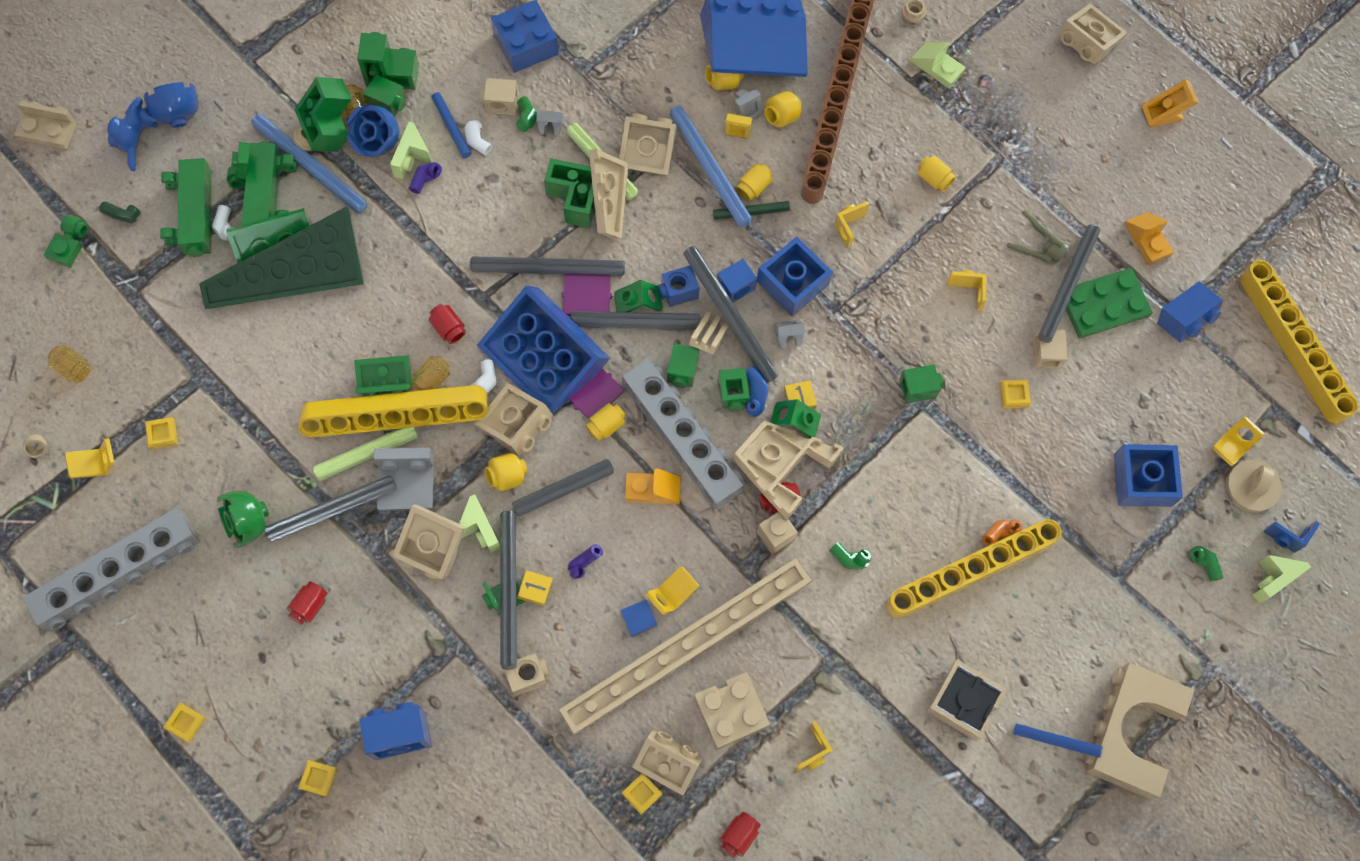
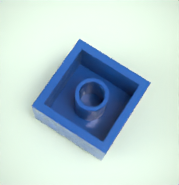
M537 0L491 17L493 34L514 73L559 55L557 37Z
M796 236L758 268L757 282L791 316H794L829 286L833 271Z
M1123 444L1114 453L1118 506L1172 507L1183 498L1178 445Z
M413 702L399 704L394 711L385 712L384 709L367 712V717L359 719L365 754L375 761L432 747L426 713L419 705L414 706Z

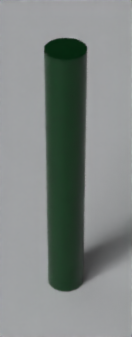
M789 201L749 205L745 206L751 216L790 211ZM728 208L713 210L714 220L733 218Z

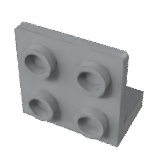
M374 449V460L378 466V479L390 475L396 484L395 491L377 498V509L379 511H408L412 505L417 504L425 509L432 510L434 456L431 449Z

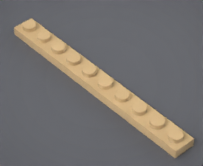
M796 558L560 708V713L573 734H578L810 584L812 580Z

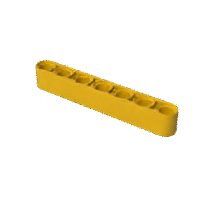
M1264 260L1254 261L1240 277L1244 290L1327 421L1332 424L1344 422L1357 412V399L1273 267Z
M479 385L313 401L302 406L298 429L306 437H322L477 421L483 419L487 414V392Z
M1051 519L1040 521L915 580L892 593L886 604L887 611L894 618H904L1049 549L1060 539L1061 527L1056 521ZM1040 531H1048L1051 535V540L1043 538ZM1017 541L1024 542L1027 545V551L1020 550L1017 547ZM992 553H1000L1003 556L1004 562L995 561ZM973 563L977 565L980 574L972 573L968 568V564ZM944 575L953 576L956 585H948L944 581ZM919 587H928L932 593L931 597L922 596ZM895 598L904 599L907 603V609L898 608L894 602Z

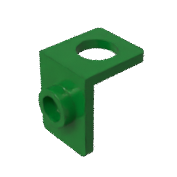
M638 280L614 292L617 312H631L642 306L657 311L663 310L658 286L644 280ZM648 290L653 292L655 303L649 298Z
M798 399L780 401L775 404L770 423L779 426H792L811 438L816 437L821 414ZM787 407L788 412L786 416L779 420L780 412Z
M516 581V607L519 606L520 604L526 602V601H524V600L517 599L518 593H519V590H520V586H519V584L517 583V581ZM484 583L482 585L486 593L481 596L488 609L494 608L499 616L500 584L489 588L487 583Z

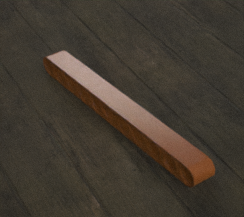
M851 0L801 189L802 199L810 204L818 203L824 195L874 0ZM821 143H827V144H829V145H828V146H824V145H822ZM815 164H820L824 167L820 168L815 166ZM809 186H816L818 189L814 190L809 188Z

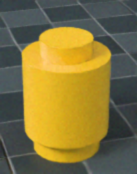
M935 155L930 158L926 156L917 167L920 170L918 176L935 190L939 189L945 192L956 179L953 170Z
M754 164L738 180V185L735 187L737 193L748 202L756 199L773 182L772 172L764 164Z
M607 403L589 418V422L585 427L598 442L601 439L606 440L625 424L623 418L626 415L617 404L612 406L610 403Z

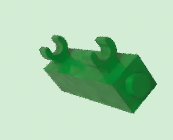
M268 141L250 143L241 225L289 212V210L276 211L280 170L289 173L296 172L297 161H294V155L292 154L281 155L276 143Z
M205 158L178 160V173L170 171L161 173V182L165 183L166 190L178 189V229L170 227L161 228L160 238L164 239V244L167 246L178 244L184 255L199 257L203 254H211L212 170Z

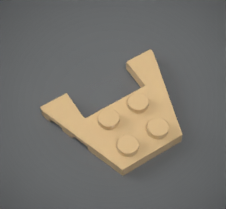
M763 421L735 452L733 460L778 512L788 520L799 507L803 498L781 484L782 481L804 455L810 456L830 469L841 456L844 447L834 444V447L823 444L821 439L815 437L807 439L796 435L794 430Z

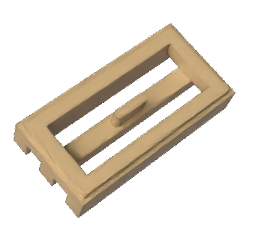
M707 311L691 336L689 345L714 355L728 331L729 325L726 321L721 322V317L718 315L715 319L711 318L712 313ZM707 324H709L710 327L701 342H698ZM716 327L719 328L720 331L711 346L706 345Z

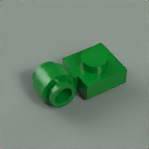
M239 142L238 152L232 151L231 166L227 170L226 180L229 186L234 189H242L245 186L250 143Z
M73 215L62 219L60 229L64 231V236L55 233L43 254L46 259L71 268L83 246L77 241L78 238H83L88 231V224L83 219Z

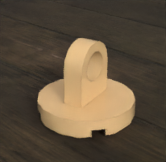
M1242 461L1232 468L1226 477L1225 489L1227 495L1229 494L1232 499L1231 502L1244 512L1257 514L1267 511L1276 505L1281 497L1282 484L1279 475L1271 466L1262 461Z

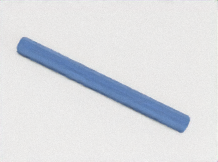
M678 105L670 110L671 118L738 226L744 227L750 224V214L683 107Z
M257 114L252 118L251 123L254 128L272 143H276V146L284 153L294 155V161H297L302 168L345 204L349 205L356 213H362L367 208L366 201L309 153L296 146L291 138L262 114Z

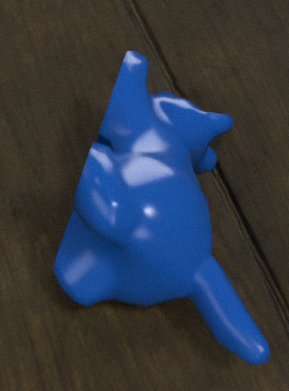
M140 97L136 98L129 105L125 112V118L119 119L115 116L109 121L107 126L109 145L128 153L127 164L131 171L136 170V148L143 129L158 127L157 120L149 114L147 107L142 108L143 100Z

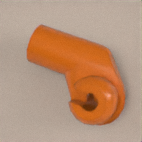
M1015 519L1011 521L999 520L984 534L982 541L985 545L990 546L1000 538H1007L1021 531L1022 524Z

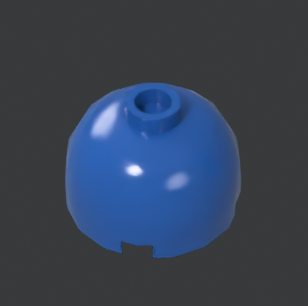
M177 82L153 88L155 93L150 96L147 91L144 93L143 98L149 114L162 124H171L172 128H180L187 125L186 121L193 118L199 105L195 86L189 83L190 87H184L183 82Z
M376 105L359 106L352 111L347 120L350 133L347 134L348 141L352 148L360 155L370 157L385 155L394 148L398 141L400 132L398 122L394 115L384 107Z

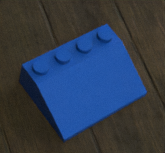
M705 0L700 13V19L712 72L807 77L806 17L801 0Z
M525 286L477 344L523 392L546 404L552 414L556 413L574 394L593 379L611 359L540 288Z

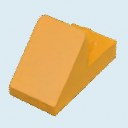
M1185 79L1141 106L1149 126L1155 127L1184 120L1182 112L1198 104V100L1190 81Z
M1146 212L1126 220L1124 224L1149 266L1171 257L1174 251L1162 232L1168 222Z
M654 468V474L627 473L625 502L680 504L681 477L658 468Z

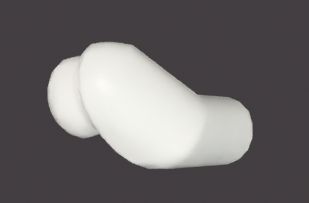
M478 120L467 122L464 128L467 144L483 155H488L492 145L481 139V122Z
M219 205L212 229L221 240L229 241L226 230L234 228L227 222L231 209L227 206Z
M490 359L480 362L482 376L475 383L471 384L483 387L487 394L496 386L497 382L493 360Z

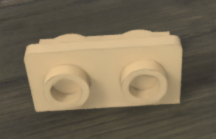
M19 101L18 107L23 114L15 131V137L20 141L67 150L77 124L70 112L60 106H54L53 108L43 106L35 101H30L29 103Z
M652 730L632 768L683 796L703 757L698 755V751L688 745L682 746L673 741L669 734L663 731L656 732Z

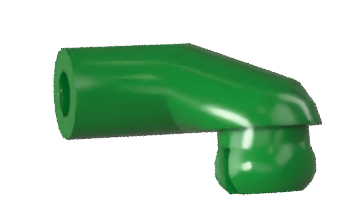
M523 96L517 101L522 114L516 122V126L521 132H526L534 126L537 120V111L528 97Z
M837 542L829 550L846 569H863L871 561V554L867 550L862 549L860 552L849 553L840 542Z
M1195 546L1190 550V559L1206 569L1210 582L1223 579L1218 558L1214 552L1202 546Z

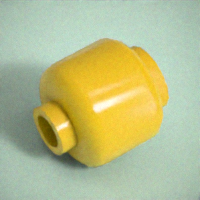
M710 64L706 66L705 70L708 85H711L717 91L736 89L740 84V80H743L744 74L712 72Z
M783 91L766 101L764 115L766 120L775 127H786L800 118L802 104L795 94L790 91Z
M506 453L491 458L484 470L487 483L491 488H495L500 492L521 486L524 482V475L527 474L525 461L519 459L513 453Z

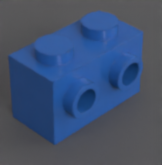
M1199 281L1162 308L1157 324L1181 343L1188 337H1195L1207 323L1212 324L1219 318L1221 314L1219 310L1223 300Z

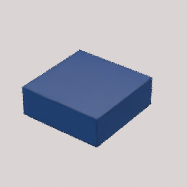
M646 599L621 610L631 637L657 627V622Z

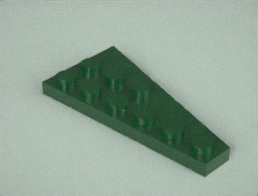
M349 205L200 282L199 286L204 308L212 309L364 284Z

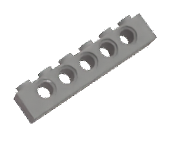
M647 359L622 376V385L716 511L742 493V483L744 480L736 469L732 470L726 463L728 459L722 449L719 447L716 449L711 443L712 438L704 426L700 428L696 423V416L688 405L684 407L681 403L679 392L673 385L669 386L664 380L665 374L659 365H653ZM654 387L660 392L656 395H650L646 390ZM665 408H671L675 411V414L666 416L661 411ZM687 429L691 434L687 437H681L677 434V431ZM695 450H703L707 456L696 458L692 453ZM711 471H718L723 477L719 480H713L708 474Z
M176 507L25 595L22 599L36 625L46 631H54L63 627L66 621L73 616L82 615L90 611L92 605L100 600L114 597L122 587L139 582L143 579V575L151 570L163 568L169 563L170 559L178 554L184 555L190 552L194 545L200 541L186 516ZM170 536L168 544L160 547V541L164 537ZM144 551L143 558L138 562H134L136 554ZM115 566H119L117 574L109 577L110 570ZM93 581L92 588L84 592L85 584ZM67 596L66 603L58 608L59 600Z

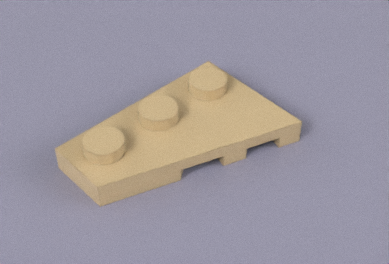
M598 149L589 150L598 234L612 239H622L628 163Z

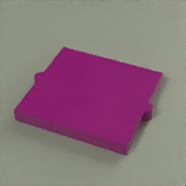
M565 274L564 292L561 293L562 298H564L563 312L567 316H571L572 311L609 312L610 299H612L610 275Z
M601 369L569 401L574 405L575 410L581 411L589 419L607 403L612 404L625 389L612 378L611 373Z

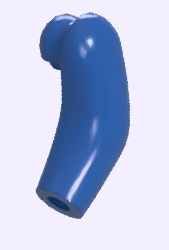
M752 366L746 370L747 380L751 387L750 399L746 404V410L749 415L756 417L764 411L769 387L756 367Z

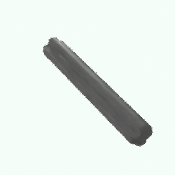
M605 459L513 501L512 508L517 516L524 515L613 474L614 468L609 459Z

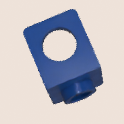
M1316 520L1308 525L1300 537L1278 522L1267 526L1264 533L1272 537L1280 547L1295 553L1306 547L1321 523Z

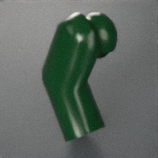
M104 201L99 206V211L102 214L130 224L138 221L137 217L141 214L140 210L133 205H129L124 210Z

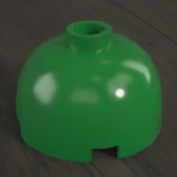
M240 490L228 492L217 497V502L222 501L223 507L218 508L224 530L228 538L234 535L237 540L236 543H233L234 547L246 546L256 541L262 535L266 526L265 517L269 516L264 501L259 502L253 494Z

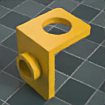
M868 201L857 206L849 205L840 213H837L834 226L847 249L851 247L854 239L847 223L867 215Z
M971 270L951 272L947 279V286L977 288V311H981L986 303V274L975 273Z
M1244 416L1219 439L1212 449L1230 466H1233L1264 436V433ZM1239 428H1249L1253 433V438L1251 440L1242 439L1238 433Z
M104 439L100 449L66 452L65 460L69 478L108 475L114 464L110 439Z
M681 566L658 588L648 591L646 596L660 613L665 615L675 611L699 588V584ZM657 598H659L664 603V605H662Z
M816 721L811 723L809 728L820 745L822 752L794 768L796 773L807 766L810 771L825 763L823 757L833 751Z

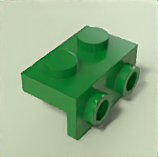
M410 355L354 360L357 382L356 394L363 393V396L379 395V392L390 391V394L401 393L413 387Z

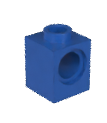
M744 259L717 273V279L732 303L756 290L758 278Z
M691 266L662 273L661 284H658V289L662 300L667 299L669 307L699 299L700 287ZM675 284H680L684 288L681 290H676L672 288V286Z

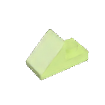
M925 42L910 61L950 89L964 73L966 67L946 54L949 46L948 42Z
M408 122L390 163L394 177L404 179L407 171H411L414 159L432 163L429 151L413 122Z
M476 495L470 496L459 523L466 527L462 538L480 530L475 533L481 547L487 546L492 554L500 550L499 542Z
M1267 556L1260 560L1259 564L1269 576L1257 584L1260 589L1252 595L1260 604L1271 598L1311 568L1308 562Z

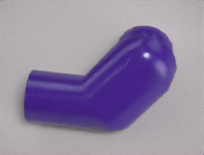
M432 162L419 166L408 189L413 193L420 194L425 182L440 176L442 172L441 165L437 162Z
M593 544L569 562L568 570L573 579L582 578L585 575L583 568H586L603 555L601 546Z

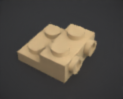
M1088 4L1067 19L1057 35L1061 38L1064 45L1073 47L1080 53L1083 60L1095 65L1125 38L1127 32L1092 4Z
M632 114V117L626 116L619 159L628 163V170L668 176L677 130L676 124H672V120L667 118H657V121L647 120L648 116L642 114Z
M507 383L487 407L486 416L481 420H477L474 424L479 430L496 439L501 446L520 457L523 452H528L533 448L534 438L539 432L546 431L550 427L553 414L546 404Z
M417 504L412 505L392 557L399 559V563L405 567H416L424 571V575L431 579H444L451 572L459 552L457 548L466 527Z

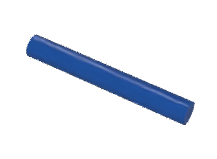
M439 92L434 93L431 98L462 158H468L472 153L443 97Z
M1017 723L1014 728V735L1098 758H1101L1103 746Z

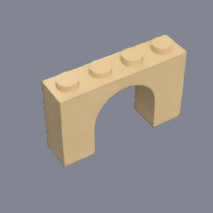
M1128 663L1121 668H1117L1112 679V683L1115 684L1113 692L1108 694L1103 705V709L1106 710L1104 719L1098 722L1094 732V736L1097 737L1095 745L1103 746L1101 758L1086 755L1085 763H1088L1086 772L1153 800L1161 797L1169 770L1144 760L1130 751L1122 736L1123 718L1130 708L1139 706L1149 708L1175 720L1187 716L1195 690L1135 664Z

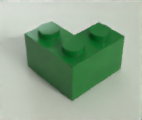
M378 32L361 33L357 60L366 87H368L375 74L402 85L403 89L416 90L419 68L416 50L407 48L390 49L387 34Z
M316 77L294 109L312 151L338 152L348 139V131L340 115L352 99L343 79Z
M550 158L544 180L546 196L566 199L564 205L565 223L590 228L595 211L591 166Z

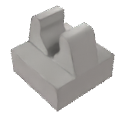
M741 89L734 93L737 98L734 100L736 115L753 119L763 113L761 94L756 89L751 92Z
M538 110L536 121L538 122L540 134H545L546 126L551 122L554 127V135H559L565 120V113Z
M793 320L774 323V332L782 348H787L786 340L789 336L794 337L797 347L802 345L803 334H805L802 321Z

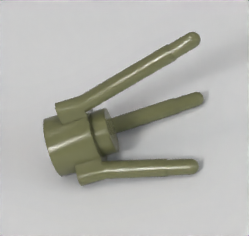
M1023 210L1022 214L1049 238L1042 248L1046 253L1044 254L1013 243H1008L1007 247L1041 258L1047 263H1050L1052 259L1059 262L1070 245L1056 237L1026 210Z

